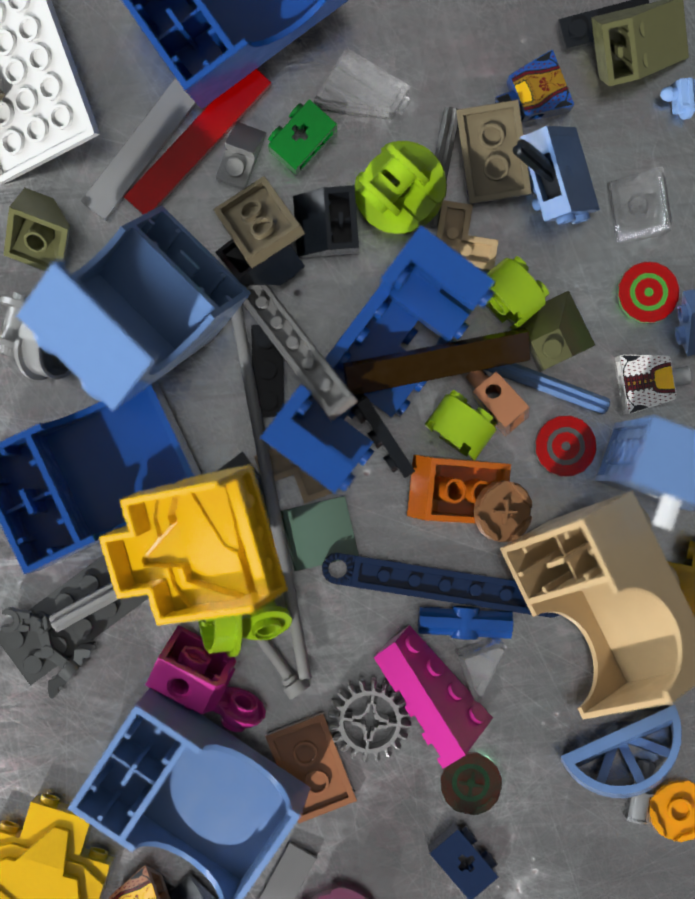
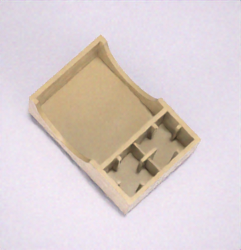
M633 490L549 520L500 548L532 616L534 617L541 613H556L566 617L579 628L589 645L593 659L594 675L587 698L577 708L582 719L670 704L695 686V617L680 588L679 577L676 571L668 564L651 529L650 518L647 512L640 506Z

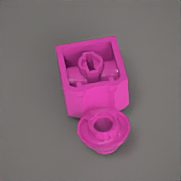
M178 625L159 655L145 686L200 714L213 711L221 715L220 720L223 726L233 732H242L247 728L258 725L265 718L266 714L265 707L257 696L241 688L228 687L235 672L234 667L237 663L235 657H229L226 652L209 654L204 647L201 636Z

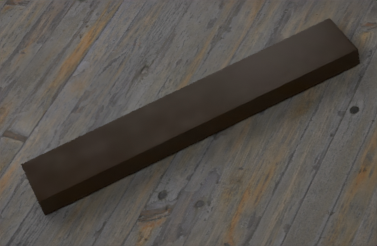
M526 328L343 363L346 387L353 395L529 361V332Z

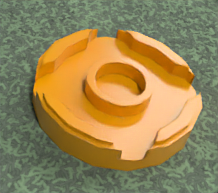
M681 778L665 780L652 792L654 797H650L648 807L650 822L657 832L665 838L678 842L695 839V783Z

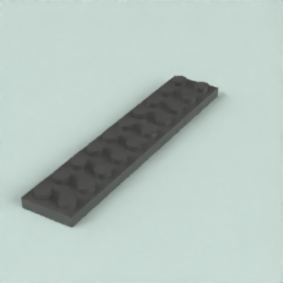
M241 452L217 471L250 465L252 463L244 452ZM253 466L259 491L266 512L267 505L261 475ZM102 555L28 611H32L33 615L42 618L46 614L50 617V615L111 583V576L105 556ZM148 594L120 598L60 632H56L51 626L49 632L52 645L69 658L74 654V649H77L78 645L92 641L149 598ZM0 631V645L30 686L58 666L48 658L42 659L34 656L35 651L41 650L36 631L10 633Z

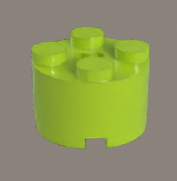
M518 256L513 260L504 258L487 273L489 277L495 280L490 287L495 293L487 302L486 307L500 322L503 323L508 320L513 323L509 327L512 330L521 327L546 304L545 297L549 295L547 287L541 281L534 280L527 272L529 271L527 264Z
M452 390L450 394H446L424 425L431 432L433 430L439 432L441 440L466 457L469 455L475 461L497 431L495 428L496 422L493 421L494 417L484 409L478 407L476 411L473 410L463 395Z

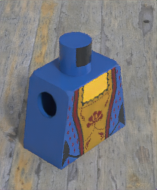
M553 50L548 51L509 75L506 82L509 92L495 97L496 103L518 100L522 122L569 113L574 106Z

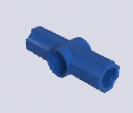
M419 606L418 634L451 635V638L476 640L478 637L512 638L513 612L480 610L479 607L452 606V608Z

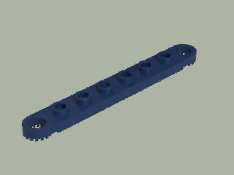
M342 553L330 554L322 563V573L325 579L337 585L532 615L515 580ZM339 559L346 564V572L342 577L335 578L330 575L328 567L332 561ZM541 613L537 616L552 618L559 616V614Z

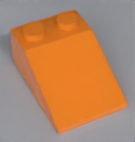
M413 455L412 467L415 472L411 474L407 516L426 521L475 523L474 506L476 498L482 489L492 482L501 480L510 482L511 464Z

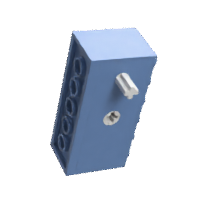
M654 415L615 423L595 481L625 492L633 490L635 495L659 503L652 524L672 531L679 510L695 511V430Z

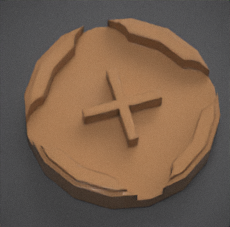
M505 480L490 483L482 489L476 498L474 506V519L480 533L488 539L498 542L516 540L526 532L531 524L532 500L527 490L518 483Z

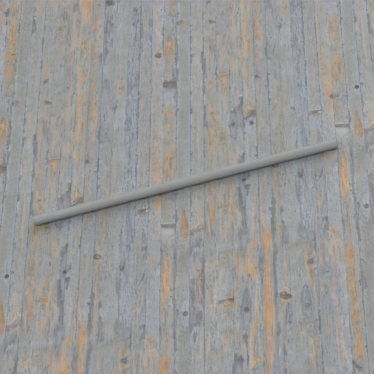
M240 306L231 317L271 532L288 589L283 595L286 609L289 610L292 618V623L289 627L299 680H303L312 676L268 444L260 438L265 432L242 306Z

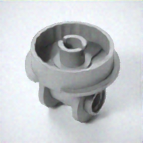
M13 292L12 298L0 296V304L8 306L0 331V354L15 358L19 370L29 379H61L69 375L72 371L56 355L43 350L36 343L33 332L16 316L29 296Z

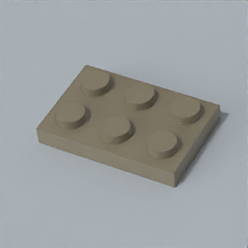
M513 100L456 110L469 204L531 195L528 166L513 154V147L517 145V141L521 140L520 137L523 136L519 101Z
M265 176L213 209L251 268L267 260L270 256L305 234L300 224Z

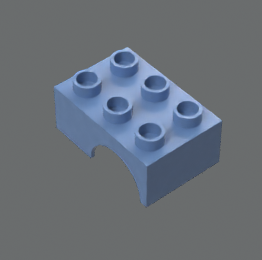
M161 205L121 226L111 240L89 262L73 274L63 267L66 263L60 258L54 261L16 316L33 332L36 343L43 350L56 355L81 379L82 387L88 395L104 402L114 411L213 341L251 292Z
M149 688L117 732L68 807V810L132 853L139 847L153 846L182 857L195 866L211 882L219 899H244L300 818L311 787L202 714L188 709L177 701Z

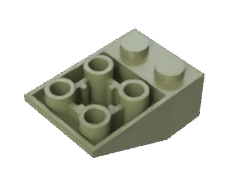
M660 0L591 17L599 79L609 87L639 80L689 58L683 0Z

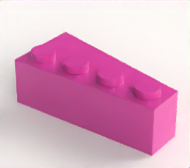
M409 625L391 638L374 656L375 661L393 690L400 692L405 699V709L410 717L415 715L425 731L421 734L428 745L432 743L440 755L437 760L442 769L465 756L493 717Z

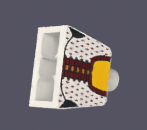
M620 355L615 357L623 415L636 413L677 399L676 387L691 384L689 367L672 368L670 356Z

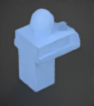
M680 78L671 86L664 87L660 92L661 99L667 102L672 101V114H679L682 120L690 119L695 111V79Z

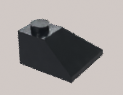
M233 239L215 252L236 279L245 285L281 286L305 267L290 244L254 268L250 267Z

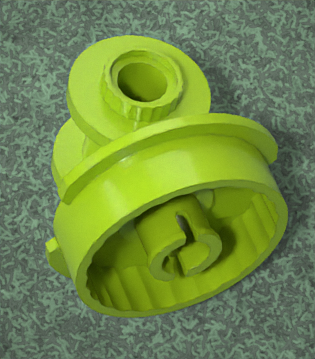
M411 141L387 143L381 148V153L369 163L365 172H360L355 180V199L361 214L372 226L390 234L412 233L420 225L425 226L440 210L447 192V180L441 162L428 148ZM410 186L409 192L405 196L400 197L404 193V191Z
M275 599L252 613L200 619L198 623L204 647L209 654L226 652L229 657H237L241 649L242 638L260 641L275 638L289 628L292 618L289 610L277 606Z

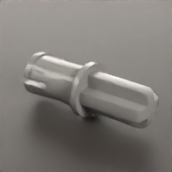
M638 760L637 764L645 780L654 775V763ZM651 790L631 797L627 821L646 825L650 797H654V793Z

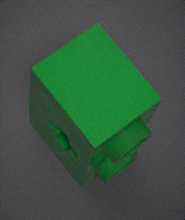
M310 99L304 105L299 103L289 115L291 120L283 128L278 126L268 138L270 141L268 144L269 152L296 176L337 132V123ZM306 131V140L299 138L295 141V132L302 134Z

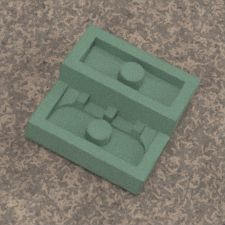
M345 496L280 511L294 571L320 566L324 563L325 558L333 553L359 556Z

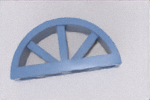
M672 705L561 756V762L575 781L598 795L611 798H630L644 794L655 788L667 777L677 759L681 746L682 728L676 706ZM671 726V749L643 739L650 734ZM628 744L665 757L667 760L654 775L645 780ZM617 749L620 750L636 784L627 786L606 784ZM604 756L597 780L590 778L578 768Z

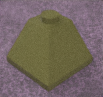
M24 187L9 206L4 256L43 271H47L51 264L60 258L65 261L70 225L54 198Z
M569 290L546 301L544 307L518 328H526L529 332L530 354L539 372L595 346Z

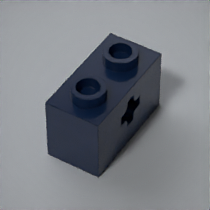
M455 822L428 845L429 854L468 899H474L499 877L495 868L498 863L487 850L483 852L479 850L474 844L478 840L467 826L461 829ZM463 854L466 858L470 857L471 862L467 864L465 861H460L459 857Z

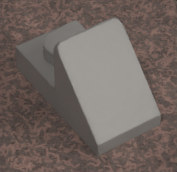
M237 122L224 143L226 151L218 169L216 180L242 190L245 189L266 132Z

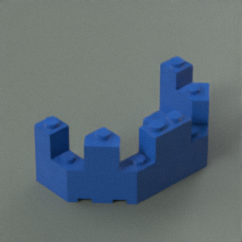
M420 225L381 277L379 288L338 340L325 360L346 385L343 363L406 351L401 347V344L405 343L408 346L418 333V330L414 328L418 322H421L447 343L453 337L459 340L469 327L465 320L477 305L484 308L495 293L490 289L495 280ZM427 381L363 394L368 397L374 407L390 419L394 414L401 417L411 403L406 398L413 389L420 392ZM301 384L260 437L334 494L338 489L343 492L346 491L356 477L351 473L358 463L364 466L374 453V450L370 448L373 441L345 421L347 416L350 419L354 418L355 415L351 408L355 405L331 421L314 399L312 393Z

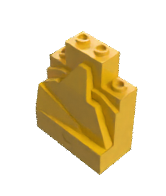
M252 464L182 479L174 484L138 491L125 497L120 502L127 526L116 528L99 537L117 599L148 594L151 610L154 613L157 625L252 613L288 590Z
M44 793L41 796L37 795L30 802L23 829H20L19 824L12 821L2 820L0 823V899H102L115 857L108 855V851L102 848H86L92 825L68 810L69 804L59 802L60 798L52 794Z

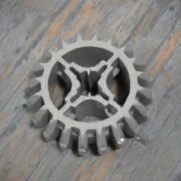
M372 677L371 686L366 687L365 679L360 678V688L358 689L355 688L352 682H349L347 685L351 693L347 694L344 690L340 689L338 695L343 701L332 700L331 706L339 711H330L328 713V718L337 720V722L329 724L328 727L329 731H339L333 736L334 743L344 740L340 750L344 753L352 747L350 755L352 759H355L358 753L362 752L363 762H368L369 753H374L375 761L379 762L381 759L379 752L384 751L385 755L390 758L392 756L391 749L389 748L391 745L397 750L402 748L397 737L403 740H407L409 737L408 733L401 728H410L412 726L411 721L402 719L409 716L405 708L400 709V707L405 705V699L403 697L395 699L399 692H395L393 689L387 692L389 687L387 680H384L381 688L377 687L376 677ZM368 696L363 709L359 711L352 710V713L346 712L353 701L360 697ZM377 697L386 700L392 706L396 718L388 717V714L380 713L377 710ZM372 705L374 719L378 720V722H373V726H370L369 734H367L366 721L362 717L365 716L367 718L366 714L370 713V706ZM344 722H351V725L359 726L362 729L363 742L356 740L349 734ZM393 727L391 733L386 738L372 743L374 733L377 730Z

